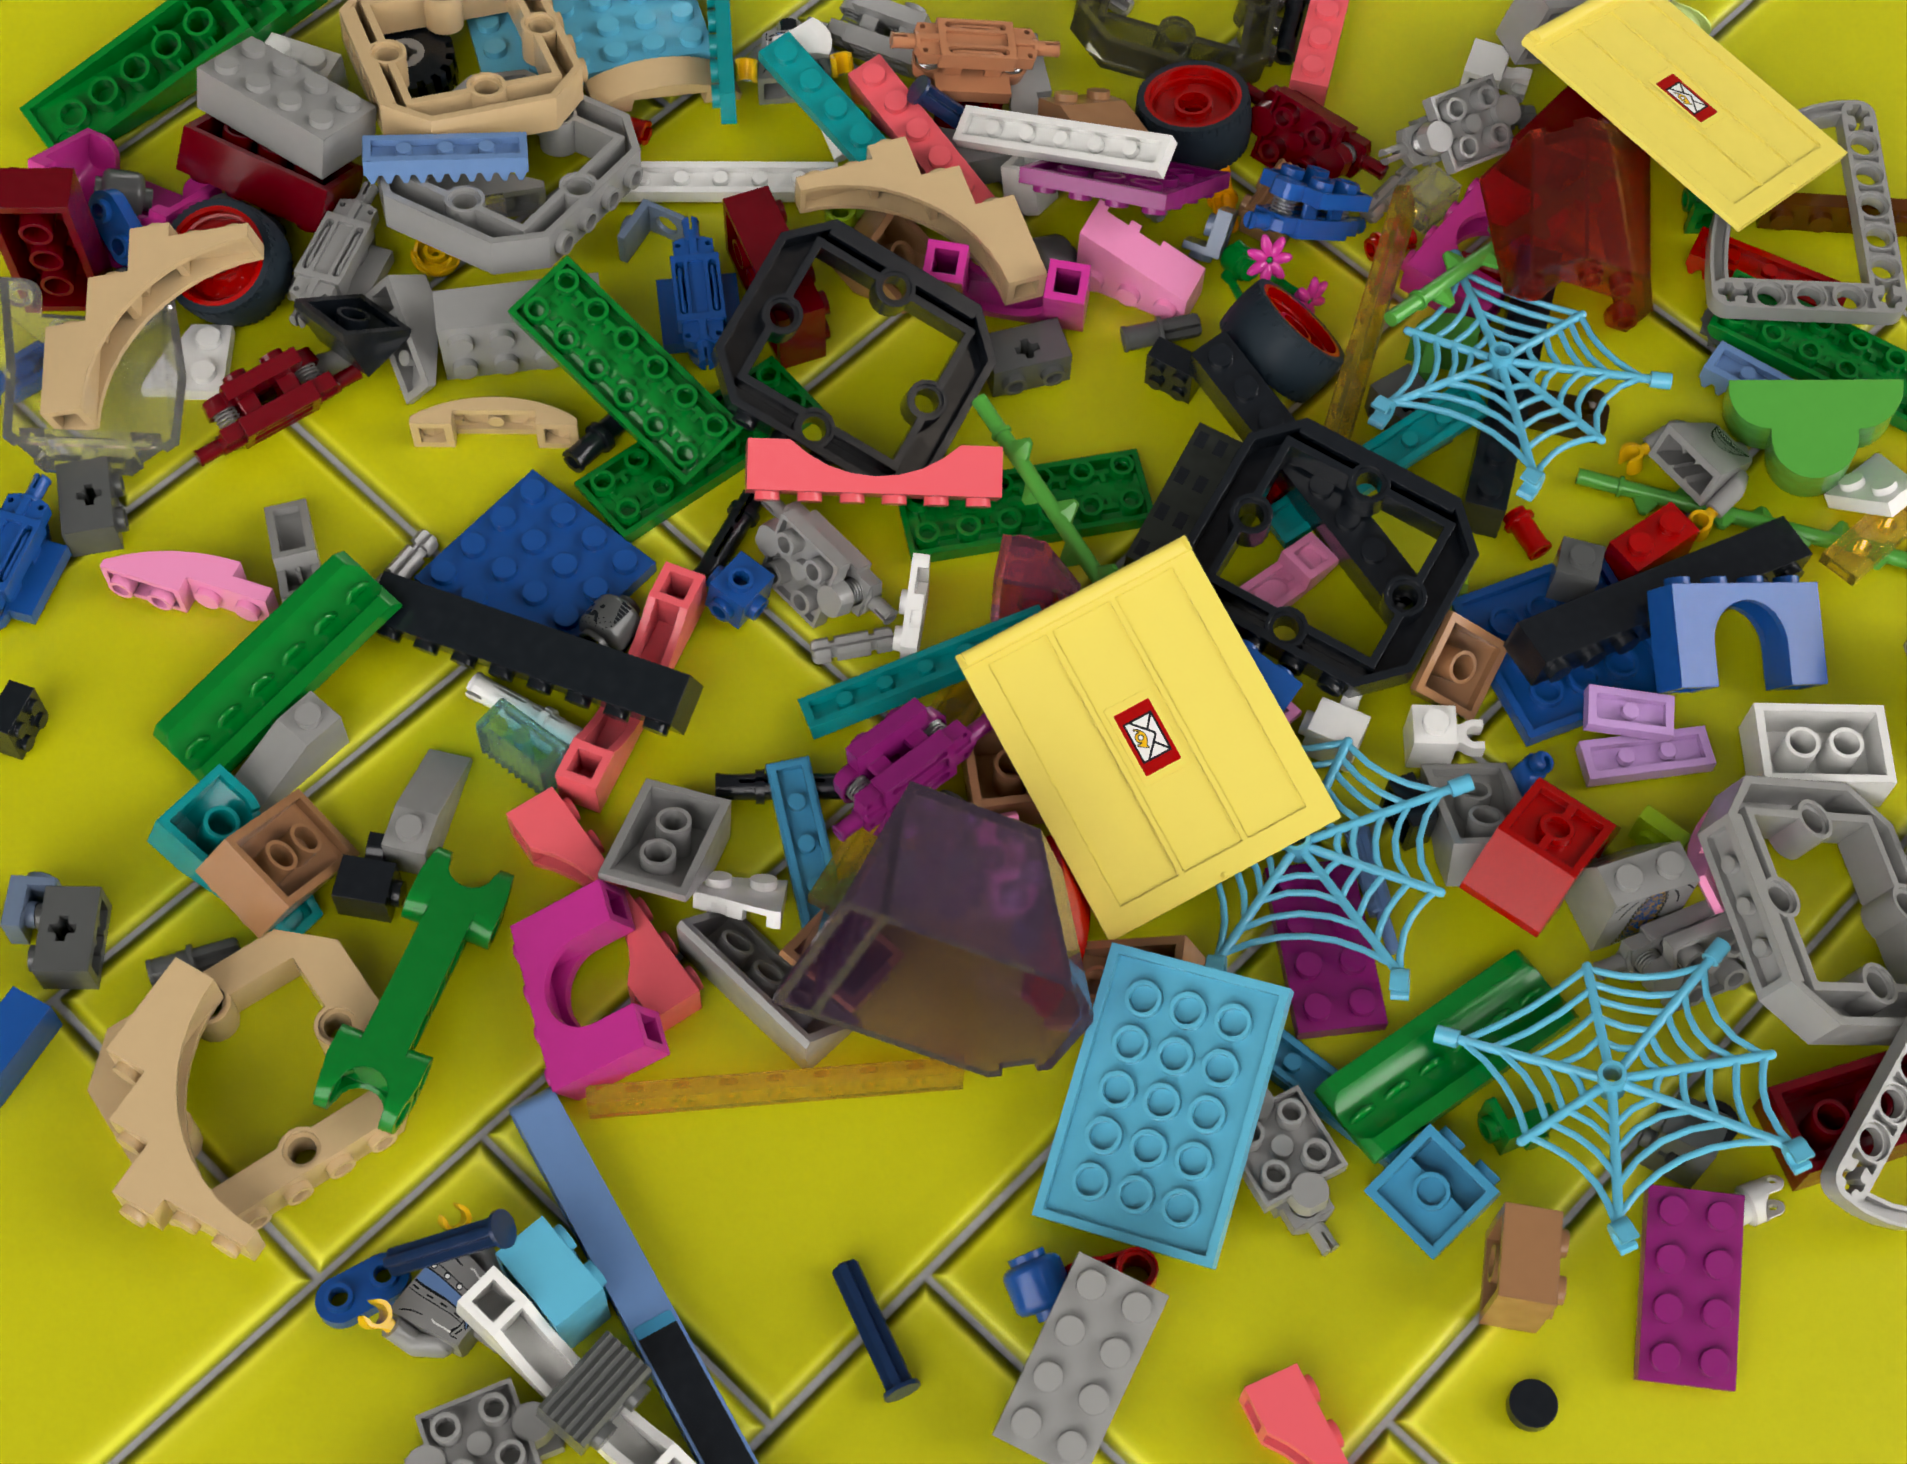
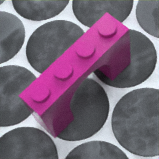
M1491 167L1482 179L1476 177L1466 190L1465 198L1460 203L1454 201L1444 216L1443 223L1439 227L1433 225L1429 229L1419 250L1412 249L1406 255L1400 267V270L1404 273L1399 288L1408 294L1415 289H1421L1447 271L1442 257L1446 251L1459 250L1457 245L1466 239L1477 236H1491L1487 229L1492 223L1509 228L1542 206L1539 195ZM1563 210L1546 222L1551 235L1548 241L1544 242L1531 235H1527L1513 246L1521 251L1523 245L1552 252L1563 239L1571 213ZM1478 269L1473 272V274L1508 289L1507 286ZM1469 280L1472 287L1504 301V294ZM1459 283L1458 290L1454 296L1455 304L1451 308H1447L1443 313L1458 314L1466 296L1461 283ZM1477 297L1482 310L1497 316L1501 307ZM1434 301L1428 303V306L1434 310L1441 306ZM1469 304L1465 316L1476 319L1474 312Z
M928 239L923 271L980 304L984 316L1025 323H1035L1057 317L1062 329L1083 332L1090 295L1091 265L1050 258L1043 296L1005 306L987 274L971 260L969 245Z
M597 879L510 926L514 940L513 954L520 964L525 983L523 993L532 1010L535 1022L534 1036L542 1049L546 1065L544 1075L548 1085L551 1086L552 1092L580 1101L670 1055L659 1012L631 1003L593 1024L581 1027L572 1010V984L582 963L595 951L635 930L624 889Z

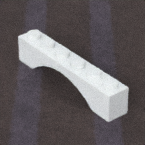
M494 1265L457 1301L456 1313L543 1399L552 1392L581 1359L544 1319L532 1302ZM626 1408L612 1421L617 1426L614 1434L597 1451L609 1464H696L673 1440L659 1431L635 1410L631 1413Z

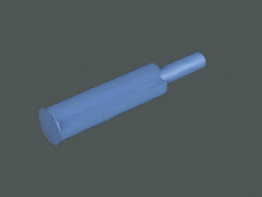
M1359 827L1356 840L1359 859L1375 865L1370 827ZM1351 830L1344 834L1348 849ZM1361 871L1357 878L1364 896L1366 890L1378 876ZM1386 879L1370 897L1366 907L1369 917L1377 918V921H1379L1384 908L1391 900ZM1389 915L1384 926L1382 938L1390 955H1395L1397 953L1398 940Z

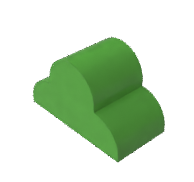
M1904 379L1729 380L1723 399V418L1728 430L1738 441L1752 448L1764 449L1767 473L1780 489L1799 497H1814L1826 493L1839 484L1838 482L1846 474L1857 448L1872 444L1884 434L1901 403L1904 392Z

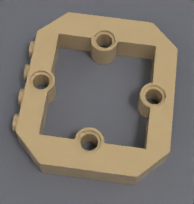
M348 0L339 9L343 44L368 102L377 106L376 121L382 135L527 132V135L558 130L584 99L583 82L588 81L587 65L583 57L578 58L573 36L571 34L566 35L562 15L559 11H554L552 0ZM508 12L521 37L523 59L526 63L535 66L539 74L505 81L502 76L496 73L480 72L467 80L465 89L411 98L408 91L410 83L406 47L397 40L385 39L384 34L427 27L429 31L435 34L451 35L463 28L464 20Z
M273 929L203 971V973L215 979L224 998L219 1004L222 1007L220 1012L210 1018L201 1038L209 1042H221L230 1038L240 1025L239 1012L301 975L323 1008L318 1012L314 1020L313 1029L326 1055L333 1041L331 1035L343 1023L365 1031L379 1000L338 939ZM131 1015L107 1028L87 1089L116 1138L119 1134L108 1119L134 1085L119 1077L112 1070L115 1063L107 1053L106 1047ZM368 1091L312 1127H296L289 1130L282 1136L277 1149L211 1190L237 1217L256 1230H259L271 1220L272 1214L288 1204L293 1206L305 1201L312 1195L315 1187L329 1178L337 1179L346 1175L355 1167L356 1161L372 1151L378 1153L390 1147L397 1140V1136L404 1132L408 1116L394 1134L379 1130L378 1124L384 1110L383 1103L377 1094ZM186 1110L189 1138L193 1155L196 1158L202 1149L203 1137L191 1114ZM121 1146L131 1163H133L138 1155ZM306 1150L316 1151L314 1158L310 1162L305 1164L295 1163L300 1153ZM172 1220L169 1221L171 1226L179 1227Z

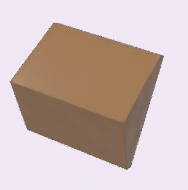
M1448 610L1410 687L1411 694L1433 705L1456 706L1457 716L1465 720L1474 719L1507 653L1503 646L1505 641L1456 612Z

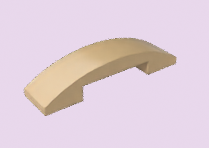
M669 56L644 59L617 66L591 77L588 81L584 82L583 87L588 97L623 112L632 111L634 100L700 93L704 103H712L711 85L719 83H711L710 59L690 56ZM735 81L736 100H740L742 93Z
M466 398L438 404L409 416V426L415 447H456L457 434H536L539 448H570L580 439L576 417L556 407L520 398Z

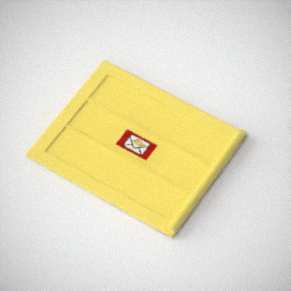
M1587 0L1530 31L1521 41L1523 47L1737 232L1840 162L1848 153L1668 0Z
M1185 535L955 656L957 664L1108 940L1118 939L1342 817L1192 551V547Z

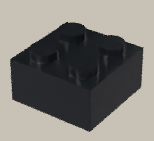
M1159 336L1147 354L1144 383L1148 384L1152 389L1161 390L1169 394L1177 401L1189 404L1200 387L1189 373L1192 352Z
M12 680L8 681L0 695V753L23 760L26 753L33 748L38 732L45 727L49 714L35 688Z
M1413 772L1400 776L1409 781L1423 784L1421 780H1417ZM1391 780L1387 782L1384 790L1404 800L1426 793L1408 788ZM1382 797L1379 807L1385 808L1396 803ZM1430 802L1411 808L1405 818L1399 838V843L1404 851L1416 847L1415 840L1421 818ZM1436 807L1429 817L1423 844L1429 842L1439 818ZM1401 812L1386 817L1393 831Z

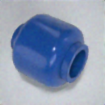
M1042 1246L1009 1260L1008 1263L1011 1268L1003 1276V1282L1016 1313L1021 1317L1035 1315L1038 1323L1046 1320L1067 1276L1061 1257L1055 1252L1046 1253Z

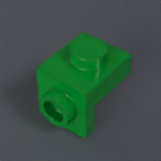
M1495 1097L1485 1100L1478 1113L1477 1121L1480 1133L1485 1141L1489 1144L1493 1143L1499 1155L1519 1148L1520 1146L1516 1144V1139L1522 1133L1517 1117L1508 1120ZM1549 1102L1546 1103L1545 1106L1550 1116L1555 1111ZM1538 1107L1524 1113L1529 1129L1542 1121ZM1552 1128L1538 1137L1548 1141L1550 1139L1549 1132ZM1529 1142L1523 1147L1528 1151L1539 1145Z

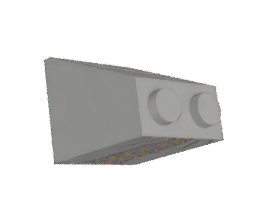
M1680 841L1635 845L1600 856L1599 859L1594 858L1570 888L1565 900L1592 952L1622 942L1623 939L1638 934L1641 925L1681 910L1700 879Z

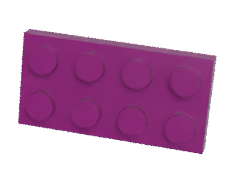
M1332 861L1319 862V864L1324 869ZM1307 863L1289 865L1283 875L1294 872L1313 871ZM1340 864L1330 872V878L1340 891L1354 868ZM1268 867L1263 872L1264 884L1270 877ZM1357 878L1346 895L1347 900L1356 911L1361 902ZM1294 879L1278 883L1270 893L1274 894L1287 889H1307L1330 894L1320 880ZM1288 896L1268 902L1270 914L1305 910L1332 913L1350 919L1339 904L1318 897ZM1363 914L1362 919L1366 923L1365 914ZM1297 917L1272 921L1274 934L1313 933L1338 937L1372 950L1371 945L1358 929L1331 920ZM1313 940L1276 941L1285 987L1291 988L1294 991L1290 1013L1296 1039L1386 1030L1388 1019L1373 958L1332 943Z
M1653 1184L1644 1191L1633 1380L1729 1392L1736 1391L1745 1195Z

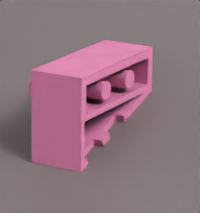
M1100 199L1080 231L1076 262L1091 265L1090 291L1099 292L1118 300L1125 306L1135 307L1155 317L1160 316L1161 320L1190 314L1202 293L1206 268L1165 241L1159 246L1140 233L1143 226L1134 220H1131L1129 225L1108 212L1110 207L1106 206L1105 201Z

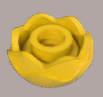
M418 240L415 241L414 249L411 250V259L416 269L422 274L433 278L445 277L451 274L461 261Z

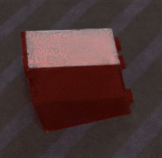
M1590 117L1573 120V127L1554 132L1547 131L1545 127L1530 130L1479 179L1503 292L1506 295L1526 301H1537L1543 298L1561 281L1612 297L1613 304L1603 314L1604 322L1610 328L1627 332L1653 311V174L1651 156L1617 127Z

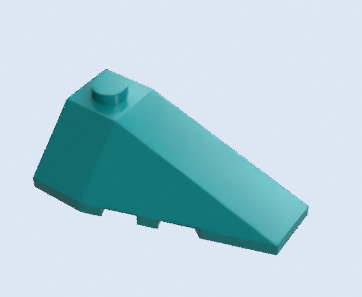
M219 763L156 820L147 842L180 872L219 897L195 870L225 838L261 814L259 811L261 806L254 794ZM312 895L270 931L276 929L305 934L323 916V912Z

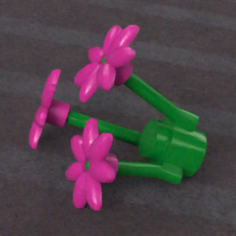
M1263 234L1261 237V250L1247 246L1240 239L1225 248L1220 259L1221 266L1224 269L1221 279L1229 285L1236 300L1243 294L1237 280L1251 281L1260 274V279H1267L1278 284L1303 303L1313 314H1315L1314 306H1321L1325 303V298L1321 295L1328 286L1326 281L1319 284L1318 278L1314 277L1306 290L1303 287L1298 289L1284 279V270L1280 264L1287 263L1293 258L1290 253L1282 252L1286 243L1285 237H1279L1272 244L1269 236Z

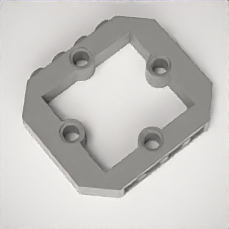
M526 69L495 72L502 76L505 81L537 75ZM473 75L467 77L454 90L465 89L467 80ZM584 95V99L558 130L536 134L539 136L541 150L547 155L565 157L577 152L591 158V160L578 172L568 173L563 176L559 181V190L523 224L487 209L485 195L477 187L460 185L447 191L427 182L433 176L431 174L427 176L425 183H420L416 175H411L408 183H404L399 175H395L392 184H387L383 176H378L377 183L386 226L493 275L551 268L563 255L569 254L573 246L586 233H590L609 211H613L623 197L639 186L643 177L641 149L630 115Z
M1751 775L1743 776L1715 796L1697 836L1759 1002L1808 1045L1890 1046L1907 1016V857L1893 824L1847 783ZM1764 839H1769L1772 847L1781 856L1790 860L1798 859L1820 843L1838 844L1862 905V923L1870 935L1875 938L1887 970L1880 964L1870 962L1837 982H1820L1817 980L1794 919L1800 912L1801 904L1795 889L1786 880L1778 877Z

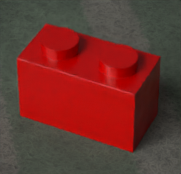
M1671 501L1610 541L1604 558L1618 581H1621L1689 554L1700 530Z

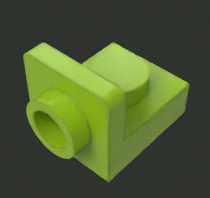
M1647 805L1638 816L1628 837L1633 839L1637 845L1680 841L1685 850L1691 834L1650 805Z

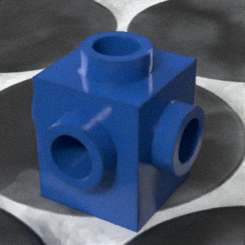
M740 551L726 567L719 565L707 579L706 586L709 589L705 605L718 620L728 622L739 629L749 618L755 621L763 613L769 602L767 598L770 595L775 575L746 553Z

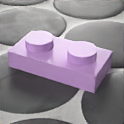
M1589 684L1584 690V731L1669 742L1674 737L1675 696Z

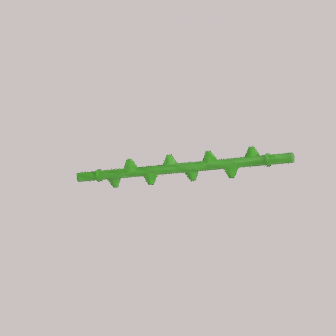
M1633 143L1619 154L1611 155L1603 165L1583 161L1580 167L1585 177L1561 193L1542 186L1537 191L1542 204L1541 207L1510 228L1493 223L1490 224L1487 230L1493 240L1466 258L1451 251H1446L1442 257L1447 271L1421 289L1413 290L1410 292L1409 297L1384 314L1386 323L1394 327L1417 310H1424L1431 301L1451 308L1455 304L1451 291L1452 286L1482 266L1502 270L1505 267V262L1500 253L1527 235H1531L1544 242L1548 241L1551 235L1546 223L1576 201L1596 205L1599 198L1594 189L1615 174L1623 173L1627 166L1645 155L1646 152L1636 143Z
M986 394L977 396L972 401V405L992 433V440L998 442L1000 447H1003L1004 453L1025 482L1022 502L1024 505L1039 503L1065 542L1059 560L1065 567L1080 565L1092 583L1117 571L1118 567L1115 563L1099 564L1073 525V520L1079 507L1078 501L1076 499L1057 501L1029 460L1033 445L1030 437L1016 440L1011 433L1012 428L1004 423Z
M1579 468L1575 484L1613 493L1618 498L1620 495L1632 498L1638 513L1644 516L1650 513L1657 505L1665 506L1671 501L1681 511L1691 513L1694 510L1707 509L1706 505L1699 506L1681 487L1676 492L1626 480L1625 476L1618 478ZM1759 506L1752 512L1732 507L1721 519L1715 517L1713 523L1720 530H1725L1731 524L1751 529L1776 518L1772 517L1764 506ZM1839 521L1829 531L1789 522L1807 547L1815 545L1865 558L1871 568L1875 570L1881 569L1886 564L1907 569V551L1855 539L1847 522Z

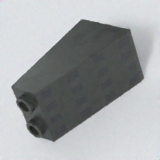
M1201 422L1198 424L1125 556L1124 567L1183 535L1186 538L1189 536L1243 444L1242 442ZM1244 514L1239 520L1245 526L1251 527L1256 516Z

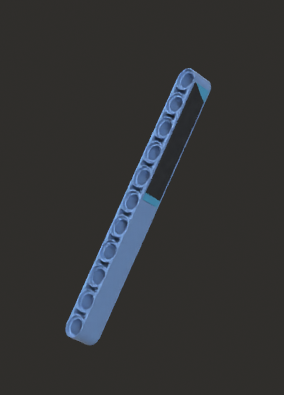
M550 1086L508 1108L519 1134L587 1260H591L607 1280V1284L604 1286L610 1296L609 1301L640 1359L651 1368L650 1377L696 1463L759 1464L557 1094L552 1092Z

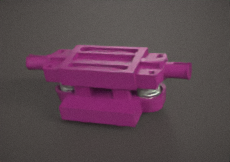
M914 697L902 707L899 706L892 709L883 721L868 732L858 734L851 741L850 745L845 748L848 764L840 769L833 779L834 790L844 803L854 802L852 812L832 826V831L836 837L844 842L862 827L870 832L884 820L891 824L956 775L957 765L971 756L976 741L993 730L985 713L981 714L979 718L967 727L958 719L947 726L945 715L931 706L925 707Z

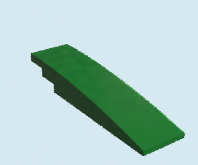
M167 0L19 109L47 148L86 128L102 133L114 141L197 91V67L251 36L265 43L271 32L279 35L283 34L328 2V0Z

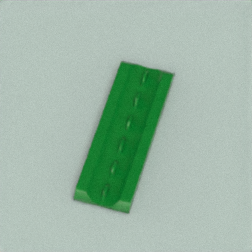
M568 255L507 311L514 322L683 485L686 486L722 450L745 430L732 420L733 415Z
M1738 269L1735 270L1732 276L1733 278H1755ZM1768 294L1757 295L1758 299L1765 305L1777 304L1776 300ZM1798 299V301L1806 307H1815ZM1713 314L1707 326V330L1712 338L1720 342L1724 341L1798 380L1904 379L1903 397L1890 425L1907 432L1906 350L1852 324L1726 319Z
M773 356L751 368L748 375L806 409L815 407L823 409ZM721 389L712 393L711 395L725 407ZM813 423L803 424L802 430H804ZM756 428L753 432L745 429L686 486L673 477L639 442L631 445L574 482V485L615 532L628 542H632L743 470L746 465V441L748 438H770V436Z
M1137 449L1033 465L1057 501L1076 499L1078 501L1079 507L1074 517L1073 525L1082 538L1141 528L1153 507ZM1015 468L1003 470L1002 498L998 501H991V508L965 507L966 500H949L948 507L923 506L924 499L907 498V505L898 506L911 561L913 552L930 555L931 563L1063 541V539L1039 503L1024 505L1021 499L1025 482Z
M345 551L333 554L156 724L153 735L199 781L219 763L231 773L257 747L281 715L308 692H314L402 607V604Z
M1513 950L1328 1077L1315 1089L1314 1094L1375 1165L1423 1131L1429 1123L1433 1124L1495 1080L1482 1062L1463 1046L1458 1045L1457 1048L1433 1043L1437 1025L1461 1030V1035L1466 1036L1528 1006L1552 988L1520 950ZM1557 994L1534 1011L1494 1032L1478 1038V1040L1489 1043L1498 1042L1529 1028L1560 1009L1567 1002ZM1571 1009L1535 1033L1505 1047L1532 1054L1577 1022L1580 1017ZM1479 1051L1494 1065L1501 1075L1512 1068L1501 1056Z

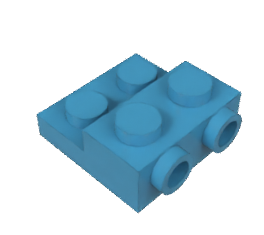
M1429 1123L1369 1184L1364 1192L1432 1260H1435L1502 1193L1495 1187L1501 1179L1481 1159L1472 1165L1460 1153L1466 1145L1446 1125L1438 1132Z

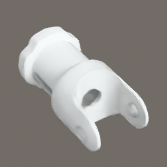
M1766 1175L1741 1184L1734 1189L1732 1194L1745 1195L1744 1225L1758 1226L1785 1212L1783 1202L1776 1199L1768 1200L1770 1194L1784 1187V1180L1781 1177Z

